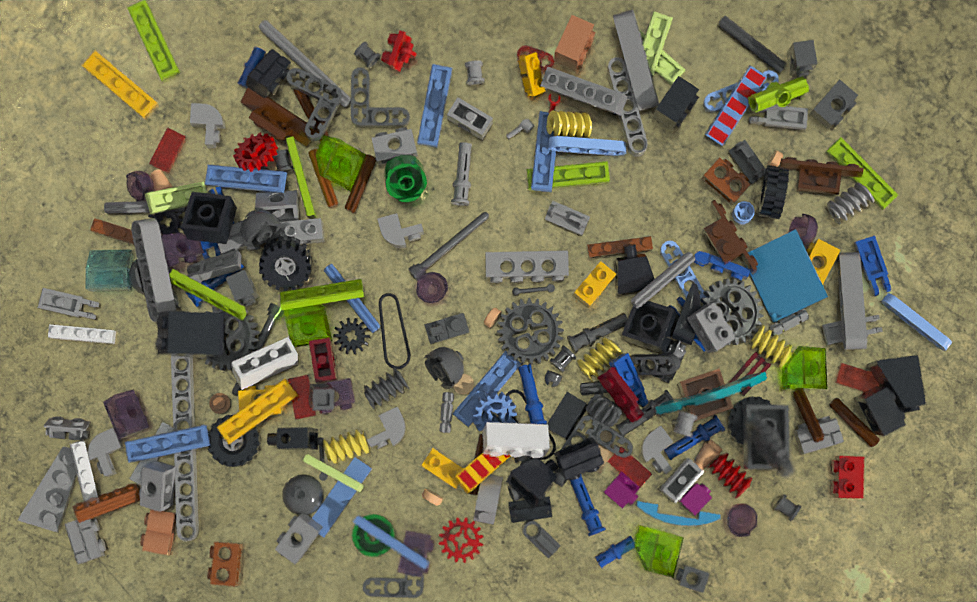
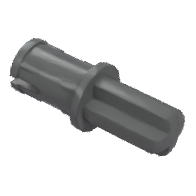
M600 381L580 384L581 395H603L608 393Z

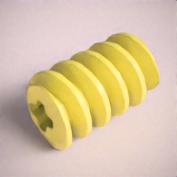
M552 110L547 117V132L551 134L553 131L554 136H559L561 132V135L565 137L568 134L569 137H574L576 134L578 138L582 136L589 138L592 130L591 117L588 113H565V111L557 112Z
M762 325L750 340V342H753L751 349L759 346L758 354L766 351L765 359L773 356L772 364L780 361L778 368L781 369L790 360L796 349L791 352V344L784 347V339L777 342L779 336L776 334L771 337V330L764 333L765 326Z
M605 337L602 338L603 345L600 343L596 344L597 350L593 348L589 350L591 356L588 354L583 355L585 362L581 359L577 360L580 370L591 382H593L591 375L599 376L598 369L605 372L603 365L610 366V358L614 360L617 358L616 353L623 354L612 340Z
M357 429L355 430L354 437L350 432H347V439H344L340 434L339 441L331 437V444H328L325 439L323 440L328 461L331 459L334 464L337 463V457L341 461H345V454L351 459L353 458V452L357 456H361V449L366 454L369 453L364 431L360 434Z

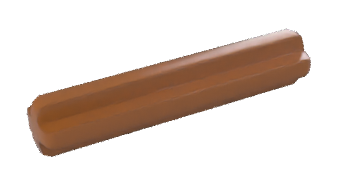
M318 149L310 150L308 154L327 206L333 207L338 204L320 152Z

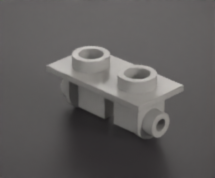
M552 201L545 220L583 235L590 216Z
M55 416L49 418L45 423L44 427H47L45 434L50 438L65 439L66 432H69L70 440L83 441L88 439L89 431H86L90 422L84 421L81 418L67 420L63 419V417Z

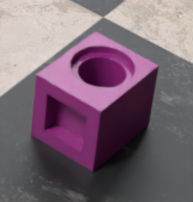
M621 471L608 485L604 493L623 509L627 503L631 506L639 497L636 493L640 487Z
M695 483L678 502L695 516L713 497L709 495L711 491L703 483L701 485Z

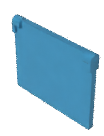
M796 229L748 252L749 256L753 255L758 263L756 273L752 275L750 272V275L773 323L828 297Z

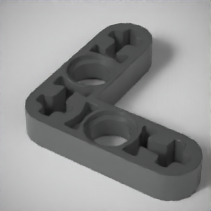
M361 67L353 70L351 74L352 123L357 127H405L408 125L410 115L405 108L370 107L369 73L365 68ZM359 73H363V76L366 77L362 79V86H367L366 89L359 87V81L355 78L359 76ZM358 92H363L366 95L364 102L359 103L355 100V95ZM354 106H366V109L362 108V114L366 116V118L362 119V122H358L357 118H355V116H358L359 110L358 108L354 109ZM378 112L385 113L386 120L379 123L375 120V115ZM389 112H392V116H399V113H403V116L406 118L403 119V122H399L397 118H392L393 123H389Z
M292 68L286 76L289 86L319 100L305 127L307 138L311 141H318L323 137L342 100L341 90L339 87L306 71ZM298 74L300 80H302V81L305 82V87H302V86H303V82H301V81H299V80H296L295 82H293V79H292L291 76H294V77H295V76ZM317 82L320 85V89L316 92L310 91L308 88L310 83ZM324 86L326 87V92L332 94L333 91L336 92L337 98L333 97L332 100H330L329 95L323 92ZM325 108L330 113L328 117L321 118L318 116V111ZM314 119H316L320 123L318 125L319 134L311 135L310 128H315L317 122Z
M586 415L579 421L561 448L562 450L567 445L572 446L571 440L574 436H580L583 441L592 437L617 456L627 457L632 453L633 444L613 428L605 426L591 415ZM592 419L594 428H589L585 434H589V437L586 438L583 433L577 432L578 428L581 431L584 429V420L589 421ZM608 430L611 432L612 439L609 442L601 440L600 434L602 431ZM616 436L620 438L617 442H619L622 445L625 442L628 444V452L624 451L623 453H620V447L616 444L614 445V448L610 446L614 442Z
M420 537L410 538L406 546L410 548V544H413L414 540H418V544H421L422 547L417 550V553L425 558V543ZM406 558L405 578H368L363 583V591L367 596L417 598L424 589V569L421 567L418 573L410 572L409 564L412 561ZM408 575L413 577L421 576V580L416 579V586L420 587L416 594H412V591L408 590V586H412L413 580H408ZM371 581H374L375 585H382L381 581H385L383 587L385 594H380L381 589H375L374 593H370V589H367L366 586ZM393 581L399 585V591L395 594L387 590V585Z

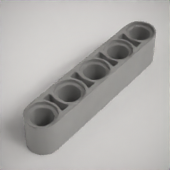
M632 9L615 14L613 19L638 109L642 111L658 106V96L634 11Z
M615 57L609 61L607 75L612 90L620 92L616 88L618 84H624L627 87L625 92L620 93L628 96L626 103L632 106V110H623L621 116L619 115L629 153L634 157H640L646 151L647 139L626 63L622 58ZM613 65H619L622 68V71L616 73L611 69V67ZM633 122L637 125L638 129L631 131L628 129L627 124ZM640 142L643 149L635 150L632 144Z
M155 218L134 221L131 230L150 319L156 322L158 313L176 311L159 224Z
M839 253L837 256V271L844 349H866L867 331L860 253Z

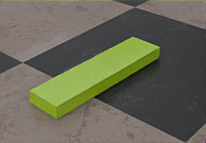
M142 0L127 7L161 81L179 73L180 71L147 1Z
M293 136L286 138V143L308 219L317 218L295 139Z
M842 137L826 151L839 165L856 164L864 168L862 178H850L855 183L858 182L864 185L872 194L875 203L882 210L898 196Z
M608 161L554 166L552 188L609 183ZM533 168L526 169L528 190H531Z
M174 269L169 274L173 285L240 320H243L247 315L244 306Z
M362 279L280 292L281 309L287 310L364 297Z

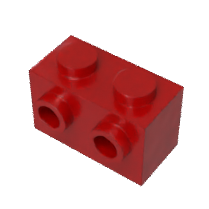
M835 456V460L832 461V472L835 473V481H832L831 491L835 494V498L864 499V457Z

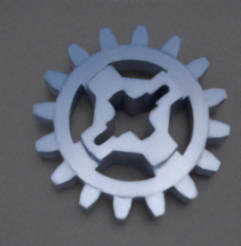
M493 391L491 396L486 392L484 399L478 397L479 404H473L476 410L471 411L474 417L472 421L479 431H483L486 422L515 423L512 417L517 416L516 411L513 410L516 408V405L503 392L499 396L496 391Z

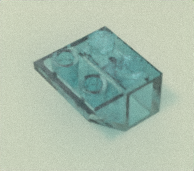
M90 250L85 268V289L91 292L132 291V285L129 281L132 250Z

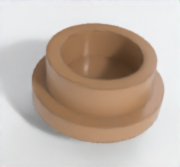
M223 393L214 394L209 402L211 410L217 414L227 412L230 408L229 397Z

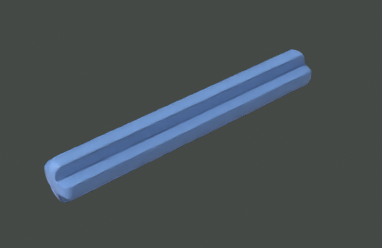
M333 264L325 267L324 272L333 283L345 282V279ZM359 298L347 300L372 333L380 328L379 323Z

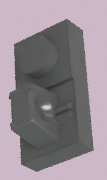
M464 313L424 324L430 345L470 333Z

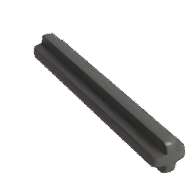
M727 16L721 18L718 25L777 72H782L786 67V62Z

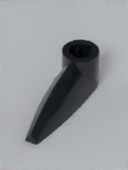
M692 283L672 335V339L688 345H692L696 333L687 317L701 309L697 284Z

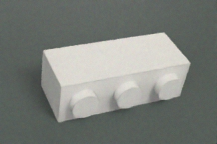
M289 337L231 362L232 373L241 390L298 365V354Z
M486 422L483 429L484 454H490L494 457L501 455L521 457L527 455L533 458H540L545 456L550 448L548 425Z

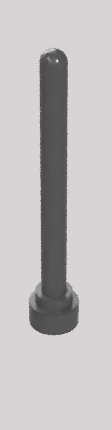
M487 212L480 214L421 264H413L409 267V273L417 282L424 277L426 269L489 218V214Z
M270 303L267 309L269 317L258 337L260 342L254 345L258 350L262 349L276 319L279 320L285 310H282L281 307ZM237 381L232 390L234 396H238V391H241Z

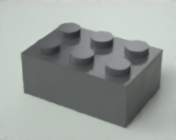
M789 405L743 406L744 469H773L771 465L764 461L757 450V446L751 440L745 426V420L753 414H757L758 417L760 416L767 426H770L782 441V446L786 448L790 455Z

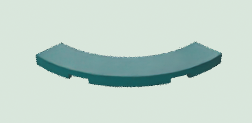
M766 372L750 374L702 393L665 401L656 406L655 409L657 414L660 415L682 410L684 406H697L738 393L743 387H753L765 381L767 375Z

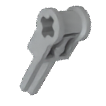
M679 411L677 420L672 421V424H675L673 432L692 437V426L694 420H697L698 417Z

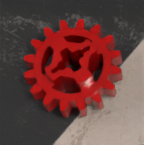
M259 132L257 136L251 134L249 138H243L244 142L238 143L239 148L234 149L235 154L233 157L238 167H242L243 171L249 169L252 172L254 168H257L259 171L262 166H268V161H274L272 156L277 155L276 150L278 147L272 136L269 137L268 133L262 135Z
M457 517L456 523L449 520L450 526L442 527L445 534H439L443 538L439 545H444L445 547L441 552H448V559L454 556L456 563L459 558H462L463 562L466 563V557L468 556L473 560L474 552L480 554L477 547L483 546L479 539H482L484 536L477 533L481 528L475 529L473 527L475 521L468 524V518L460 522L459 517ZM461 526L460 531L456 534L449 533L454 527ZM468 528L473 531L475 539L468 536ZM462 530H464V538L467 539V543H463L460 550H458L459 545L455 538L460 537ZM447 541L453 542L456 547L455 552L449 548ZM465 547H473V549L470 552L462 554V551Z

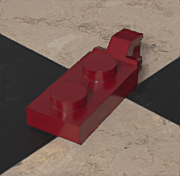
M611 367L597 377L632 423L644 415L637 403L639 399L614 367Z

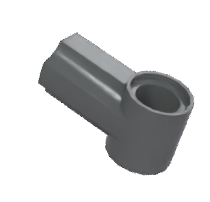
M529 520L522 525L523 535L547 558H550L561 546L536 521ZM530 524H534L537 527L536 534L532 536L526 533V528Z

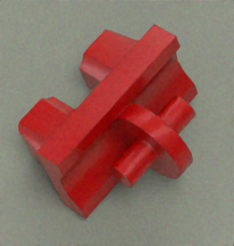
M399 30L398 34L390 33L387 43L393 46L392 52L384 51L381 61L389 65L394 71L401 72L403 63L407 64L409 58L415 59L417 55L412 51L414 46L411 43L412 38L407 36L405 31Z

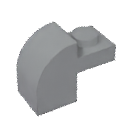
M191 103L190 124L192 127L206 128L205 145L207 148L216 149V143L220 142V131L217 129H225L223 117L211 105Z
M397 213L377 219L384 240L395 248H407L406 239L415 241L421 238L420 235H424L422 224L401 229Z
M398 406L379 415L386 431L367 439L371 448L376 447V449H380L388 445L387 440L389 439L392 445L396 446L403 439L406 424Z
M662 426L657 427L644 438L641 445V456L644 462L652 458L654 460L652 465L658 473L667 474L672 468L660 452L672 444L673 441Z
M112 428L98 434L93 438L88 448L89 460H99L97 463L98 470L105 477L117 474L109 454L124 449L118 430Z
M489 475L480 483L473 521L494 525L503 477Z

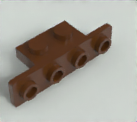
M247 88L240 102L252 110L249 119L254 121L256 126L266 129L276 139L284 140L289 136H293L294 139L305 146L310 144L311 140L307 138L305 133L307 122L268 96L263 98L256 91ZM310 128L311 135H314L317 131L316 128Z
M786 157L780 161V167L800 171L798 190L839 195L841 176L862 178L864 168L856 164H847V166L839 165L837 162H826L825 164L818 163L817 160L813 159L799 161L794 157Z
M716 200L711 201V208L718 221L705 227V234L724 265L741 256L748 269H751V274H755L757 271L756 266H758L753 255L749 256L744 239L742 237L738 238L735 233L737 229L731 220H727L723 205L721 203L718 204Z

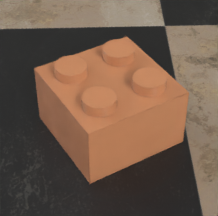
M571 15L555 50L554 62L574 71L577 70L578 66L582 67L586 59V47L590 49L595 39L594 24Z
M720 369L677 383L682 398L725 385ZM729 396L697 406H685L687 413L698 417L694 422L733 409Z

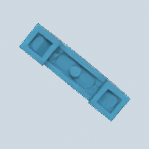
M636 501L635 504L637 508L650 517L674 525H702L720 519L721 516L720 514L699 511L697 519L657 513L658 504Z

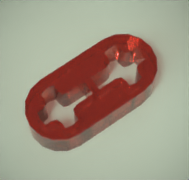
M526 45L518 49L517 61L520 54H524L525 51H528L529 54L537 52L539 60L548 58V62L551 63L543 67L542 62H540L541 72H546L547 67L553 68L554 58L550 53Z

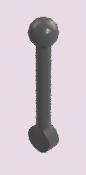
M549 284L547 287L526 289L515 287L512 293L514 295L538 291H548L551 293L555 290V286Z
M320 437L317 439V444L319 445L320 461L324 463V438ZM321 471L319 479L322 481L327 480V474Z

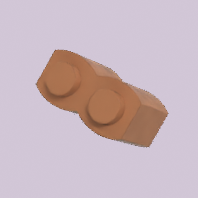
M150 509V513H146L144 520L147 530L145 534H142L140 546H143L142 551L170 555L176 529V513L159 512Z

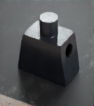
M636 244L624 245L625 257L616 258L617 275L615 278V289L618 294L643 290L654 280L647 256L644 253L637 254Z
M310 427L277 428V433H268L267 444L268 446L277 445V449L318 450V429Z
M533 458L513 469L506 482L535 509L553 487L557 479L554 471L558 469V466L552 459L543 463L539 458Z

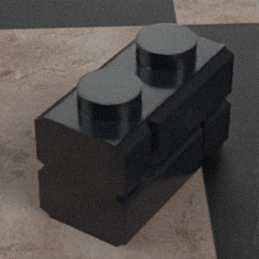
M270 49L247 76L246 86L256 91L263 98H266L270 93L274 94L279 88V82L287 79L286 76L291 64L290 60L280 56L275 50Z
M592 437L554 452L559 471L565 480H576L580 477V474L587 471L595 472L599 469V466L604 465L599 445Z

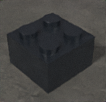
M678 76L655 109L652 118L671 131L675 127L680 128L688 115L686 111H691L699 99V96H697L699 89Z
M192 192L181 225L187 240L227 244L237 211L232 197Z
M647 301L639 308L632 307L622 336L628 343L665 354L680 316L673 308Z
M875 386L855 397L869 427L875 435L885 437L906 425L904 421L906 416L903 410L897 407L895 403L896 397L891 389Z

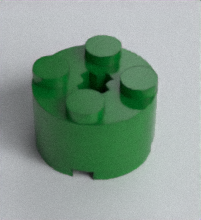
M400 155L386 163L384 180L389 195L401 202H411L418 199L427 186V178L421 162L413 155Z
M377 514L363 517L395 538V529L386 517ZM355 524L352 531V541L357 550L363 555L377 557L391 549L390 546L378 538L373 542L372 537L368 536L369 533Z

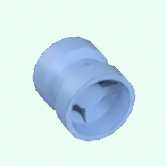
M742 201L733 209L732 218L737 224H746L754 217L755 209L751 203Z

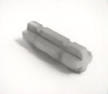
M801 309L796 312L797 314L793 313L779 321L780 323L776 322L770 325L772 334L780 335L783 330L787 331L799 325L800 321L808 320L809 315L807 311Z
M444 392L442 396V401L444 402L441 407L440 420L442 423H440L439 429L442 433H450L451 431L450 421H452V402L454 400V394L451 392Z

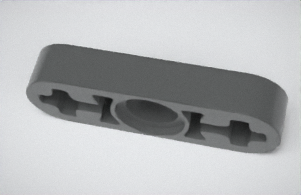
M674 354L630 355L633 364L640 363L639 366L635 367L638 375H670L680 368V360ZM648 359L652 360L655 363L654 370L648 367ZM668 361L670 364H673V367H671L670 365L662 366V364Z

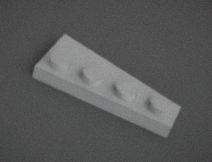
M62 447L18 518V521L59 532L77 478L71 448Z

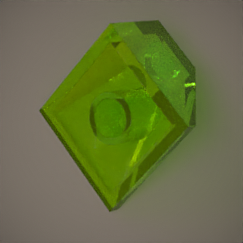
M323 136L316 152L319 174L323 178L351 192L367 154L339 138Z
M318 304L284 310L289 338L294 347L309 345V341L330 338L332 341L325 306Z
M798 346L782 368L781 380L783 390L828 389L826 348Z
M639 525L634 546L644 570L674 578L684 537Z

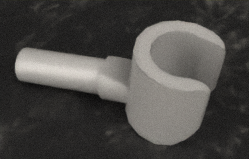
M524 119L516 129L506 136L510 139L522 129L528 133L532 130L534 124L530 120Z

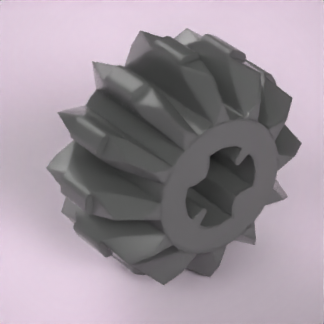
M595 394L586 407L589 415L608 427H613L622 414V410L618 405L600 394Z

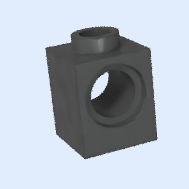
M330 383L309 384V405L312 410H334V388Z
M683 565V568L678 569L676 575L677 585L704 593L710 573ZM690 572H694L697 576L694 584H689L686 581V576Z

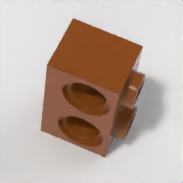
M719 157L701 179L732 206L751 184L743 173L740 172L738 174L733 169L734 166L727 159L722 160ZM714 170H723L725 176L723 178H718L715 175ZM730 183H737L740 186V190L737 192L731 190Z
M214 542V546L210 547L209 555L210 558H213L212 567L208 568L207 574L210 584L238 586L242 544ZM223 547H227L230 550L228 559H223L220 555ZM221 568L228 571L226 580H221L218 577V572Z

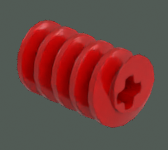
M726 452L714 460L707 469L714 467L711 474L719 473L720 475L717 480L725 479L723 486L731 485L729 493L737 491L735 499H737L750 487L752 477L744 479L747 472H739L741 466H733L735 460L733 458L727 460L729 453Z

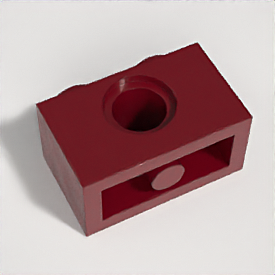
M323 338L309 341L315 382L320 384L337 381L331 339Z

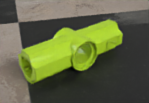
M802 76L782 84L772 82L767 86L766 90L748 97V103L754 113L775 105L785 107L790 103L791 99L809 92V85Z

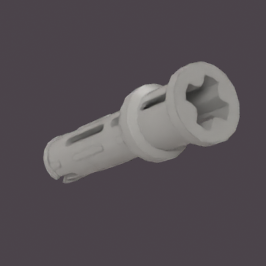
M466 142L459 143L457 176L453 182L454 197L451 200V204L467 206L470 202L468 201V191L471 188V184L468 179L472 144Z

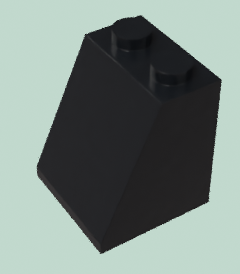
M181 311L158 313L156 320L158 328L156 339L157 355L196 358L223 355L224 313Z
M918 355L876 360L867 364L878 385L893 391L896 397L895 403L904 413L919 411L920 406L926 405Z

